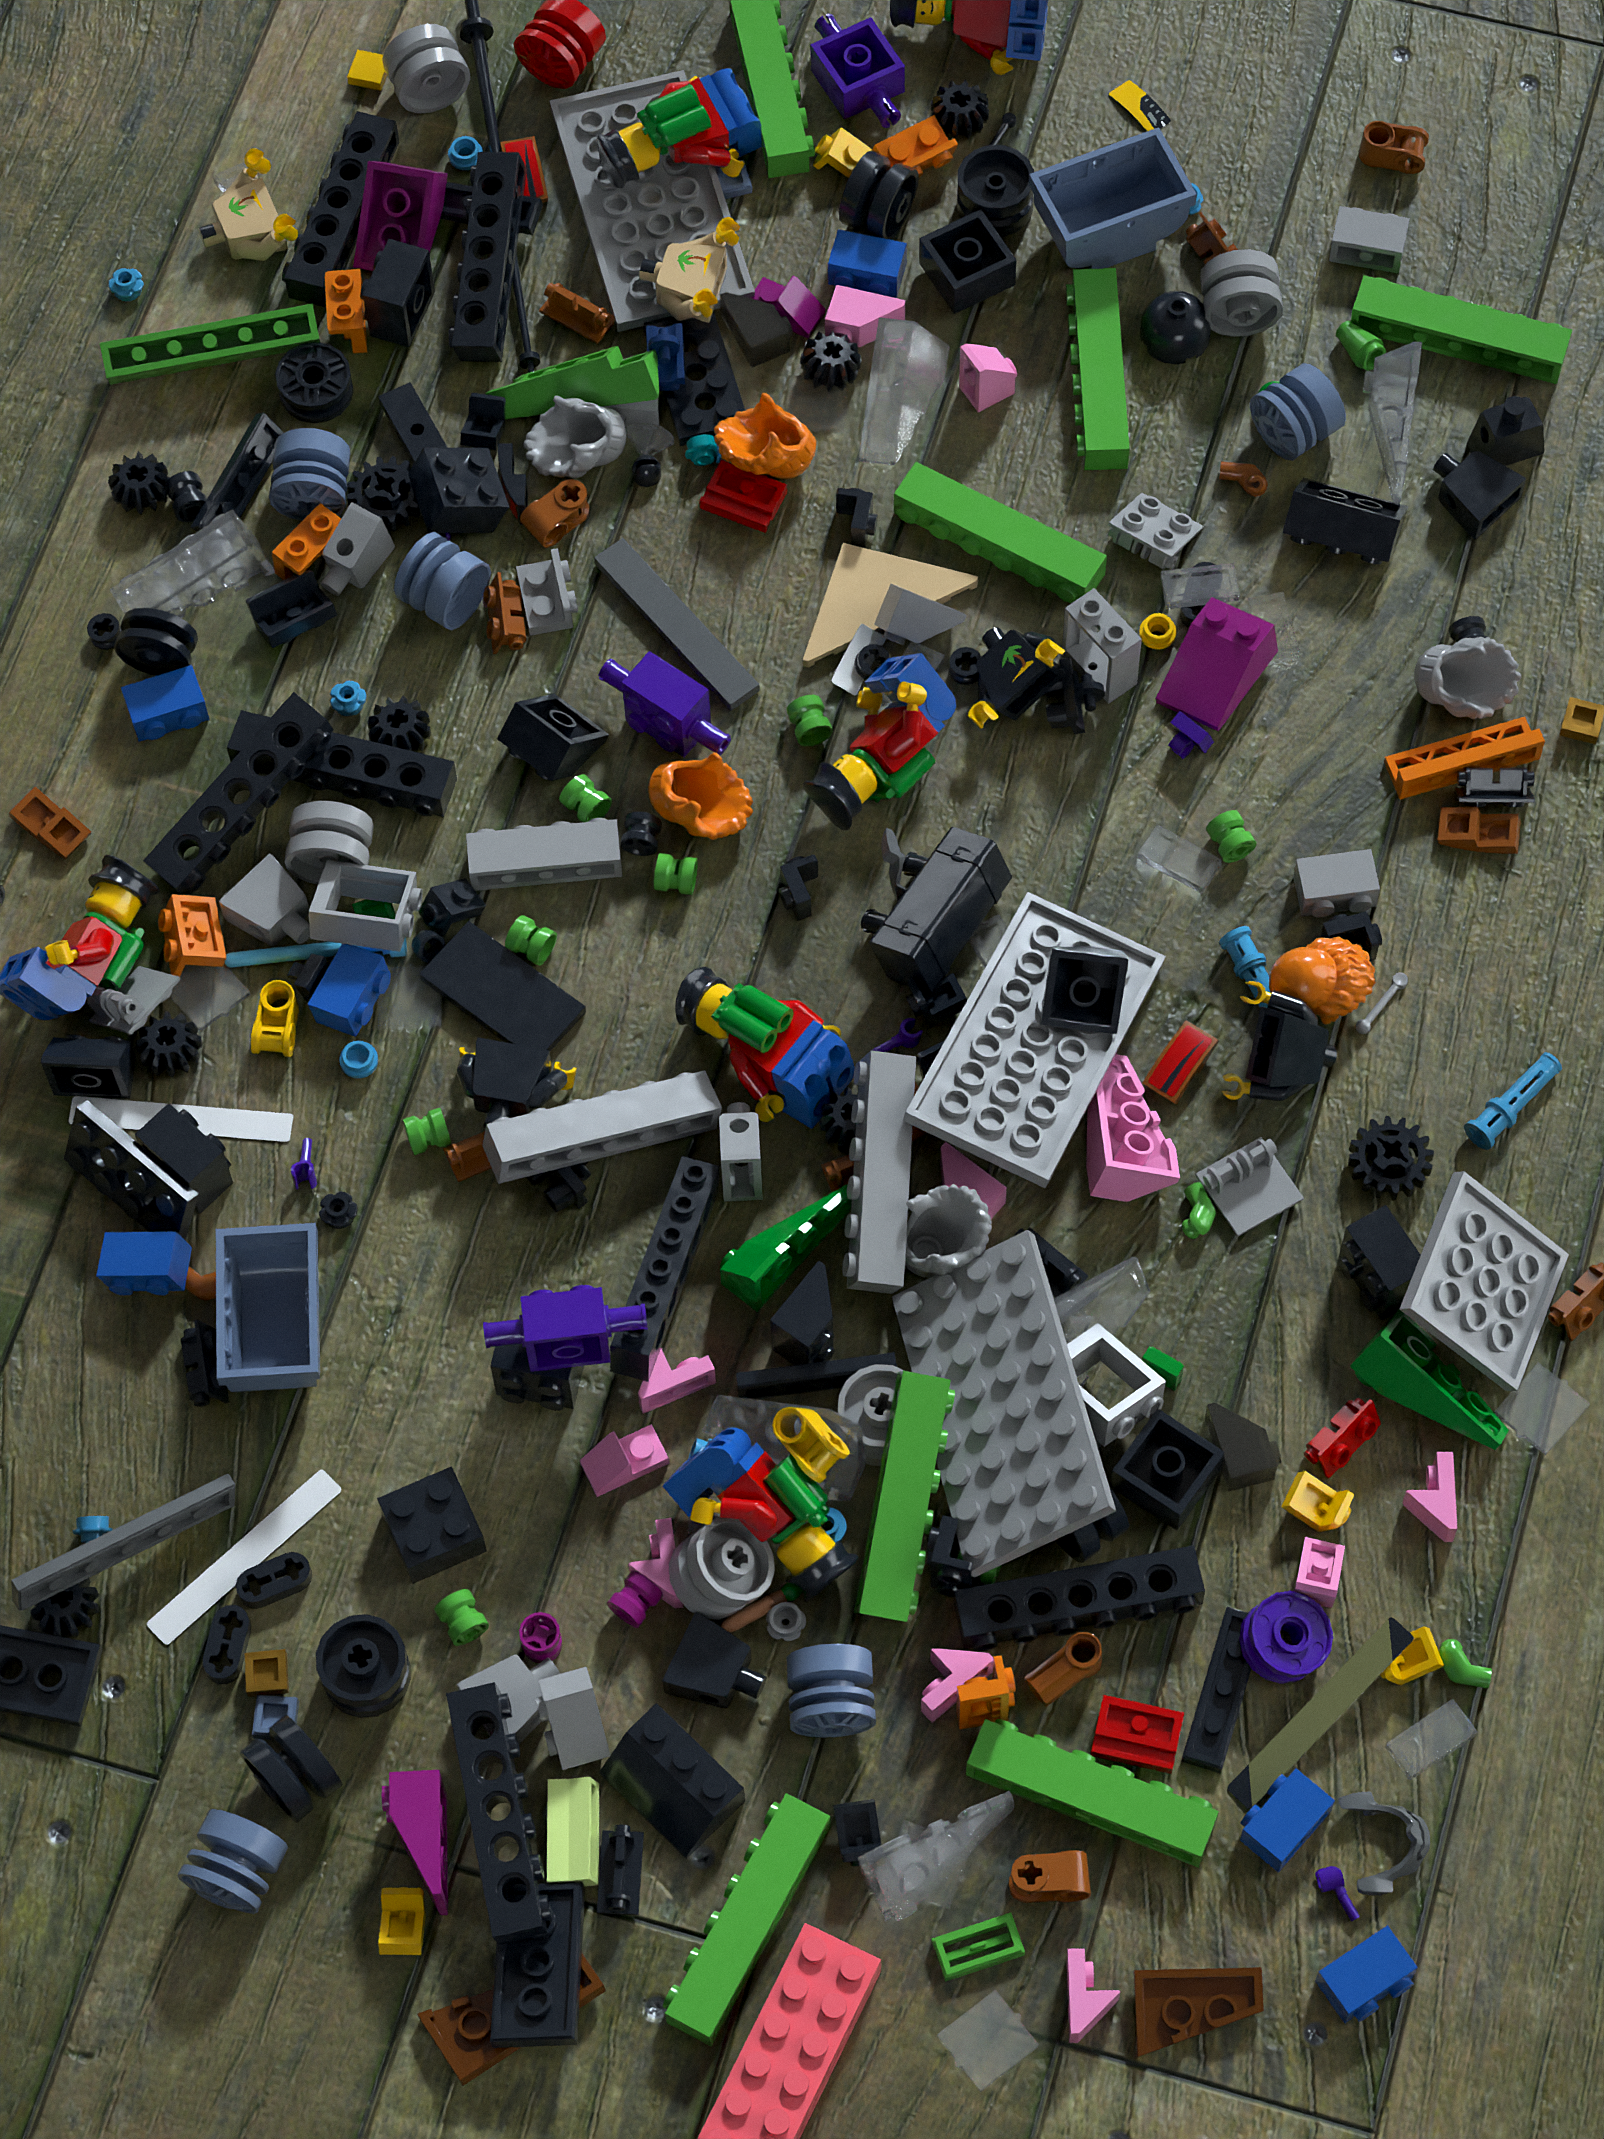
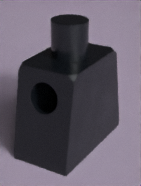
M1511 396L1506 399L1504 404L1486 409L1480 413L1466 446L1470 454L1473 451H1480L1497 462L1508 466L1544 454L1543 423L1529 397Z
M1473 451L1461 463L1448 453H1445L1437 460L1433 467V470L1444 478L1441 482L1438 496L1440 503L1474 540L1482 535L1522 497L1526 478L1480 451Z
M695 1612L662 1682L664 1693L720 1708H728L736 1691L758 1699L765 1686L767 1676L748 1669L752 1655L751 1648L746 1643L705 1616Z

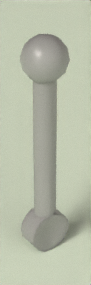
M1399 972L1393 976L1392 986L1367 1017L1356 1023L1358 1033L1367 1034L1371 1029L1370 1024L1396 991L1407 986L1408 977L1406 974Z

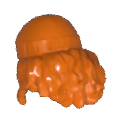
M767 393L761 394L760 402L754 408L742 412L738 411L734 417H729L725 421L722 420L714 427V433L716 434L714 440L719 447L718 452L721 454V458L731 462L735 467L746 472H752L755 475L767 474L778 479L795 478L809 467L816 452V439L810 430L794 415L776 405Z
M712 753L703 760L663 763L654 770L650 777L648 793L654 810L664 819L683 825L690 835L708 837L711 840L734 835L746 827V819L753 813L751 808L753 800L749 794V789L744 786V780L737 778V772L732 770L727 763H723L722 758L717 753Z
M1333 937L1331 939L1316 938L1306 947L1292 949L1276 960L1269 975L1270 993L1276 990L1303 1000L1315 1015L1320 1016L1322 1023L1327 1025L1335 1022L1339 1016H1345L1356 1010L1359 1003H1365L1366 995L1372 993V987L1376 983L1374 977L1375 968L1369 961L1368 952L1362 950L1361 946L1353 945L1349 940H1344L1341 937Z

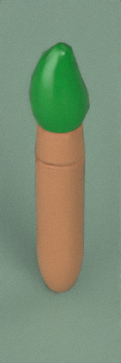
M786 1583L780 1591L773 1592L769 1596L767 1595L734 1615L729 1616L722 1622L720 1627L729 1633L737 1631L765 1616L775 1605L794 1601L803 1591L794 1584Z

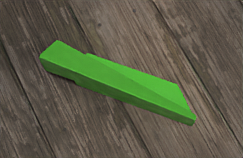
M615 346L524 374L513 379V384L490 390L485 394L500 396L506 399L505 419L545 414V412L555 406L554 396H560L564 399L579 398L601 407L656 400L659 396L658 355L654 349L623 360L619 347Z

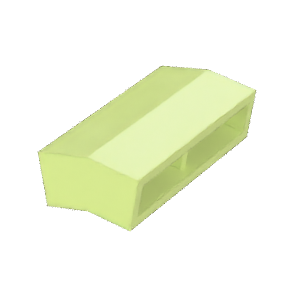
M591 1777L548 1779L547 1883L583 1882L584 1886L599 1885V1783Z

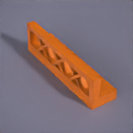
M1521 717L1386 756L1384 764L1401 800L1456 784L1458 771H1465V767L1492 768L1494 773L1499 771L1500 768H1511L1539 760L1545 740L1540 728L1531 731L1526 718ZM1518 730L1521 733L1515 736L1502 739L1504 734H1508ZM1476 742L1484 744L1468 749L1470 744ZM1444 752L1449 754L1433 759L1434 755ZM1407 762L1414 764L1401 769L1397 767V765Z

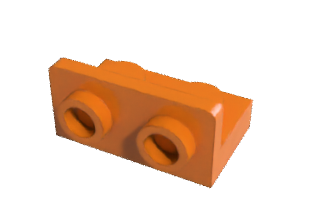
M933 115L875 144L872 150L888 157L891 167L897 163H902L916 169L919 177H921L923 170L931 166L938 169L948 164L953 159L952 155L958 143L955 138L950 141L948 140L938 120Z
M360 269L325 272L328 333L331 335L343 334L344 340L351 339L353 354L367 353L366 320L364 319L365 306L364 301L360 299L363 285Z
M320 503L272 551L275 574L283 580L291 577L294 573L297 575L303 574L323 553L341 518Z
M172 894L165 909L160 910L158 917V927L160 932H164L165 938L164 960L169 962L171 975L180 977L185 965L222 967L227 957L215 897Z
M1002 1655L993 1657L992 1680H988L986 1677H975L965 1681L964 1685L957 1686L956 1714L959 1730L982 1726L985 1719L995 1722L996 1719L1008 1721L1009 1707L1015 1706L1013 1692H1016L1012 1668H1004Z

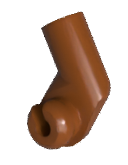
M1221 461L1219 479L1237 481L1249 495L1254 497L1265 493L1268 487L1267 480L1254 464Z
M189 1266L185 1288L204 1301L216 1298V1272L201 1276Z

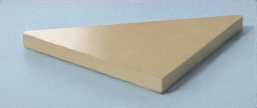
M843 543L803 657V666L811 667L815 661L832 653L836 655L846 650L861 624L868 626L876 632H884L885 630L874 625L890 584L943 604L951 600L952 596L962 591L977 588L978 576Z

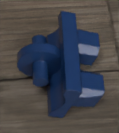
M682 323L669 327L646 326L647 351L655 349L658 355L659 391L678 390L679 384H685Z

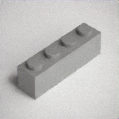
M595 818L588 822L572 824L561 821L553 823L551 826L532 827L520 825L508 830L481 829L476 833H466L471 886L475 891L622 877L617 819Z

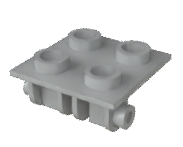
M1141 493L1108 523V526L1111 527L1108 536L1113 538V543L1131 550L1133 554H1137L1142 545H1144L1141 558L1146 559L1150 554L1149 562L1163 570L1166 567L1172 570L1178 560L1175 554L1191 541L1204 526L1193 521L1188 515L1178 513L1167 507L1157 498Z
M138 966L124 981L119 991L106 990L103 987L97 986L92 996L86 998L88 1005L95 1012V1015L89 1021L96 1025L132 1034L146 1023L147 1016L159 1003L169 998L173 987L181 979L179 976Z
M1260 1137L1195 1174L1237 1236L1246 1233L1304 1200V1197L1274 1156L1277 1153V1148L1271 1139L1264 1141Z

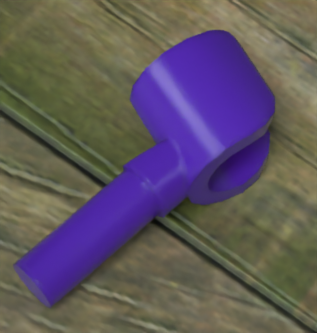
M907 1018L902 1021L897 1035L870 1051L888 1052L901 1045L906 1048H913L918 1045L923 1031L921 1030L916 1034L907 1033V1031L914 1027L916 1022L914 1018Z
M310 1138L303 1139L301 1158L299 1162L291 1167L293 1184L296 1190H298V1184L305 1180H309L311 1189L317 1185L314 1166L310 1159L312 1139Z
M1330 1866L1316 1871L1315 1877L1321 1893L1334 1890L1350 1921L1352 1922L1360 1916L1344 1888V1878L1341 1870L1335 1866Z

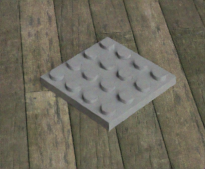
M1465 1171L1454 1172L1400 1310L1505 1391H1518L1569 1254Z

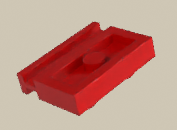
M721 460L706 487L704 496H701L699 500L700 509L766 533L770 521L774 519L787 494V484L764 475H755L752 472L743 471L732 463Z
M1103 1695L1091 1755L1097 1758L1172 1774L1184 1712Z

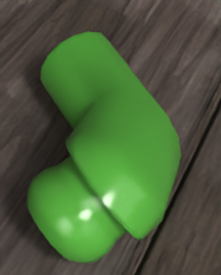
M1201 1182L1193 1183L1184 1190L1193 1209L1189 1215L1190 1218L1183 1221L1182 1230L1190 1239H1196L1200 1234L1205 1235L1208 1233L1216 1215L1215 1208Z
M1447 1639L1442 1642L1439 1654L1444 1664L1442 1668L1449 1679L1455 1683L1489 1689L1492 1668L1471 1665L1459 1641Z

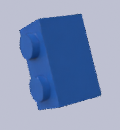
M838 229L828 261V284L897 298L907 265V243Z
M192 665L121 687L139 742L147 739L155 740L161 738L166 733L181 728H193L201 722L210 720Z
M341 944L308 1002L316 1023L356 1037L362 1025L365 1026L370 1021L373 1006L379 995L384 994L389 987L391 973L384 957L354 945Z
M105 1232L96 1276L109 1287L111 1292L118 1295H131L133 1291H147L155 1295H166L169 1291H184L192 1247L177 1232Z
M1297 1768L1288 1778L1281 1774L1267 1791V1794L1271 1796L1262 1808L1255 1804L1240 1822L1244 1827L1240 1841L1278 1873L1331 1813L1335 1802L1332 1797Z
M1387 1925L1321 1969L1317 1974L1315 1982L1344 2023L1354 2017L1360 2022L1378 2010L1379 2006L1376 2002L1388 1994L1394 1999L1414 1985L1411 1979L1414 1977L1418 1967Z

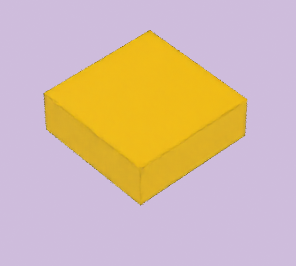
M357 49L347 76L348 84L382 91L387 77L383 68V55Z

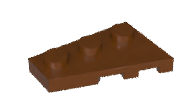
M1262 1967L1133 1971L1137 2057L1264 2011Z

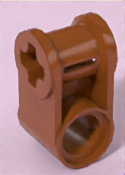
M1383 121L1370 122L1366 125L1359 148V158L1365 165L1370 167L1397 170L1406 174L1419 173L1425 167L1423 152L1424 147L1429 142V134L1424 129L1416 126H1402ZM1408 158H1411L1410 163H1407Z
M574 479L565 480L542 498L532 502L522 512L520 522L543 547L548 548L557 544L567 533L588 518L590 510L587 502V490L584 484Z
M1068 1850L1051 1854H1027L1015 1860L1011 1869L1008 1884L1010 1893L1016 1900L1023 1903L1047 1901L1076 1902L1089 1898L1091 1890L1087 1854L1083 1851ZM1023 1873H1030V1877L1032 1880H1035V1883L1028 1885L1026 1878L1022 1877Z

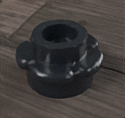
M339 1191L335 1195L328 1194L320 1202L322 1207L319 1211L320 1219L332 1228H345L356 1217L358 1212L357 1204L352 1201V1196L346 1192ZM339 1206L342 1209L340 1212H335V1207Z

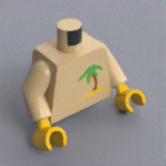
M256 148L250 149L244 158L248 168H243L230 187L212 203L216 222L198 228L205 248L225 242L231 258L235 260L244 258L265 261L275 252L288 249L286 239L288 241L297 239L298 230L292 227L295 225L296 220L287 214L278 216L262 177H257V173L266 174L271 169L270 161L263 157L264 152Z
M726 217L718 223L716 231L702 238L681 244L672 243L668 245L662 262L643 259L640 267V280L656 283L657 303L676 320L682 321L696 318L704 322H710L715 304L719 302L717 298L727 270L726 247L724 246L726 243L730 246H735L738 243L739 236L735 231H738L740 226L733 218Z

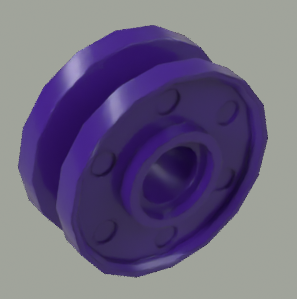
M1285 1591L1274 1593L1249 1611L1242 1622L1239 1640L1242 1654L1253 1671L1265 1680L1284 1684L1297 1682L1323 1665L1331 1652L1333 1632L1330 1619L1320 1604L1305 1594ZM1280 1630H1285L1289 1633L1292 1645L1283 1641Z

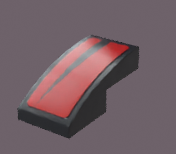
M501 443L498 444V461L502 487L510 510L519 524L523 525L520 522V516L528 507L526 474H515L513 444Z

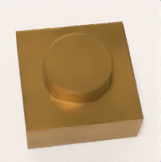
M1570 697L1560 736L1596 745L1604 717V705Z
M286 1649L244 1653L246 1693L248 1697L289 1693Z

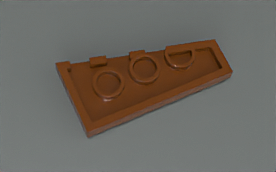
M583 1954L579 2009L606 1991L603 1983ZM494 1985L492 1990L470 1998L466 1995L452 2000V2004L435 2011L428 2009L417 2014L462 2086L521 2048H493L491 2045Z

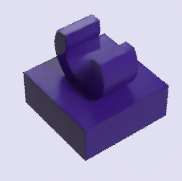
M1181 711L1170 722L1178 734L1173 737L1168 746L1182 759L1191 752L1194 745L1206 753L1214 743L1208 732Z

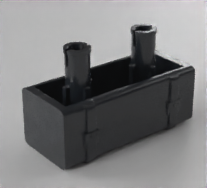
M951 827L929 858L918 855L915 852H909L905 856L902 868L903 874L915 878L889 915L880 913L875 909H868L861 920L863 931L874 934L869 944L886 976L890 980L908 986L906 980L913 977L919 990L929 994L933 992L942 977H946L954 960L992 906L1000 900L1002 892L1012 879L1003 856L993 840L956 827Z

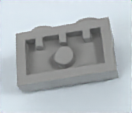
M558 548L551 549L552 560L516 566L530 636L573 628L571 613L578 612L574 591L567 592L565 582H571L569 565L567 560L560 561Z

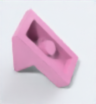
M660 1349L649 1382L643 1381L638 1391L642 1413L644 1414L715 1384V1368L709 1356L707 1355L700 1359L698 1357L688 1358L679 1363L676 1369L671 1370L662 1349Z
M651 1424L621 1439H618L614 1431L609 1433L580 1460V1464L598 1497L669 1464V1457Z
M1437 1452L1433 1465L1426 1468L1427 1490H1407L1402 1503L1444 1542H1453L1457 1531L1453 1452Z
M672 1519L655 1520L657 1534L649 1535L652 1560L629 1563V1573L634 1570L643 1574L662 1591V1600L675 1609L683 1608V1603L677 1598L670 1583L669 1562L675 1549Z
M1305 1537L1294 1592L1309 1596L1323 1607L1332 1608L1337 1595L1345 1546Z
M931 1649L930 1660L946 1679L942 1680L939 1677L922 1692L924 1697L921 1699L922 1713L933 1723L957 1702V1686L964 1685V1682L971 1678L989 1676L993 1672V1657L990 1653Z
M1085 1948L1067 1950L1069 2043H1078L1118 2002L1120 1996L1119 1990L1086 1991V1988L1094 1987L1093 1962H1085Z

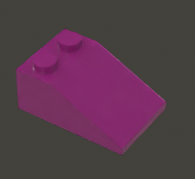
M368 161L353 267L374 271L375 257L379 251L384 250L388 239L427 249L430 253L443 210L448 173L386 162Z
M1211 597L1191 623L1155 698L1156 703L1177 713L1181 711L1188 718L1219 732L1278 652L1274 624Z
M440 1770L389 1772V1786H382L383 1812L386 1811L387 1823H393L404 1849L439 1914L449 1915L447 1792Z

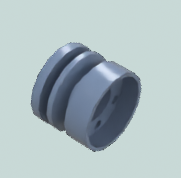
M1302 363L1280 379L1279 384L1272 383L1250 400L1251 416L1259 434L1266 444L1285 460H1295L1305 451L1315 446L1316 440H1324L1343 427L1346 421L1345 408L1339 393L1331 381L1311 364Z
M299 428L280 435L274 445L272 463L274 472L271 476L269 491L271 505L279 513L301 521L320 503L337 516L340 515L346 505V478L349 474L351 455L349 445L341 437L315 428Z
M432 532L417 541L406 555L395 579L394 592L396 598L410 604L412 608L418 611L425 610L427 617L443 627L453 630L463 625L480 605L484 589L490 583L491 570L486 562L467 551L460 552L458 545L447 541L440 534Z
M822 1644L804 1647L786 1657L788 1688L796 1692V1694L789 1698V1710L793 1712L790 1714V1730L804 1736L827 1738L858 1734L870 1730L876 1725L875 1710L871 1708L874 1706V1694L865 1689L873 1683L872 1655L869 1650L850 1644Z
M211 1809L208 1811L197 1833L199 1841L207 1846L210 1852L197 1849L189 1850L186 1857L193 1865H182L177 1876L180 1881L195 1890L198 1895L216 1905L255 1914L262 1904L260 1898L255 1894H266L269 1889L268 1884L255 1872L276 1873L288 1846L280 1837L248 1819L223 1810Z

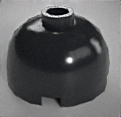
M1174 290L1165 292L1153 299L1144 310L1140 327V339L1146 345L1147 352L1153 358L1163 363L1183 364L1186 363L1187 358H1192L1195 355L1196 358L1201 356L1209 345L1210 323L1205 318L1203 303L1196 296L1184 291Z

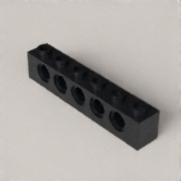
M357 111L352 123H348L345 126L342 138L343 144L340 151H335L332 156L330 174L327 179L323 178L321 181L319 199L316 206L310 207L307 214L306 229L303 234L300 233L295 241V254L292 261L286 262L283 269L282 281L286 283L288 298L326 307L325 272L345 270L357 242L368 161L391 163L399 145V135L395 120Z
M478 152L476 165L471 167L470 180L473 191L472 197H468L466 202V214L469 219L468 229H464L462 232L464 258L463 262H459L457 268L460 288L459 294H455L453 298V311L456 318L455 325L449 329V345L454 349L460 361L502 362L527 168L519 152ZM500 189L497 194L490 195L493 191ZM496 221L493 226L485 227L488 223ZM492 253L489 258L481 260L484 255ZM488 286L485 290L476 292L480 287ZM484 318L480 323L472 325L476 319Z
M293 692L143 860L144 863L180 895H187L189 892L197 891L206 879L205 874L214 864L222 863L231 851L230 846L239 836H245L252 830L258 814L265 807L270 808L276 803L281 795L280 790L290 779L294 780L300 776L306 767L307 759L315 751H321L331 739V732L334 730L328 720ZM293 734L300 735L299 742L294 747H283L284 741L288 736ZM268 762L275 763L272 773L267 776L259 775V769L263 764ZM243 790L250 791L246 802L234 804V797L238 792ZM218 818L225 819L221 830L209 832V825L213 820ZM194 846L199 847V854L195 859L190 861L184 860V853L187 849Z
M243 710L240 711L227 745L230 762L271 717ZM331 732V739L321 751H315L311 755L312 758L306 761V767L300 776L291 780L304 783L314 790L323 791L329 789L341 792L344 796L351 799H360L362 797L377 801L382 806L389 808L399 806L411 809L422 816L436 815L444 817L457 782L454 761ZM293 734L288 736L284 741L283 747H294L299 742L300 735ZM268 762L263 764L259 769V773L269 775L274 770L275 763ZM341 764L348 765L344 769H334L336 766ZM374 773H383V775L378 778L370 777ZM412 781L419 782V784L412 787L405 786Z
M682 1156L625 1306H636L645 1303L648 1330L615 1332L610 1345V1372L649 1382L718 1195L720 1166Z
M1193 1545L955 1590L954 1608L963 1649L973 1648L974 1651L980 1652L991 1650L997 1647V1643L1013 1640L1016 1644L1029 1643L1038 1638L1037 1635L1054 1633L1055 1636H1066L1075 1633L1079 1627L1094 1625V1628L1097 1629L1108 1628L1116 1625L1118 1620L1133 1617L1135 1621H1145L1156 1617L1158 1612L1174 1610V1613L1178 1614L1187 1613L1197 1609L1198 1605L1203 1604L1205 1588L1195 1546ZM1154 1580H1163L1168 1583L1170 1589L1159 1593L1152 1590L1149 1583ZM1115 1587H1122L1130 1593V1597L1125 1600H1117L1109 1594V1591ZM1074 1595H1083L1091 1603L1086 1607L1078 1608L1073 1606L1069 1599ZM1042 1602L1049 1606L1050 1612L1045 1615H1036L1030 1611L1029 1607L1033 1603ZM995 1610H1004L1011 1618L1004 1623H997L989 1617V1614Z
M495 1682L446 1693L492 1937L498 1945L548 1934L546 1921L552 1920V1911L548 1896L540 1895L538 1880L544 1879V1871L540 1855L532 1854L530 1839L536 1838V1830L532 1814L524 1813L522 1799L528 1797V1789L524 1774H517L514 1758L520 1757V1749L516 1733L509 1734L506 1719L513 1717L508 1693L501 1694ZM492 1723L495 1725V1731L490 1738L485 1740L475 1738L476 1731L482 1724ZM492 1763L503 1765L502 1773L498 1778L494 1780L483 1778L484 1770L488 1765ZM500 1803L511 1805L510 1813L505 1819L500 1821L491 1819V1812L496 1805ZM510 1843L519 1846L518 1854L513 1860L507 1862L499 1860V1852L503 1846ZM523 1884L527 1887L526 1895L521 1901L516 1903L507 1901V1892L512 1886Z

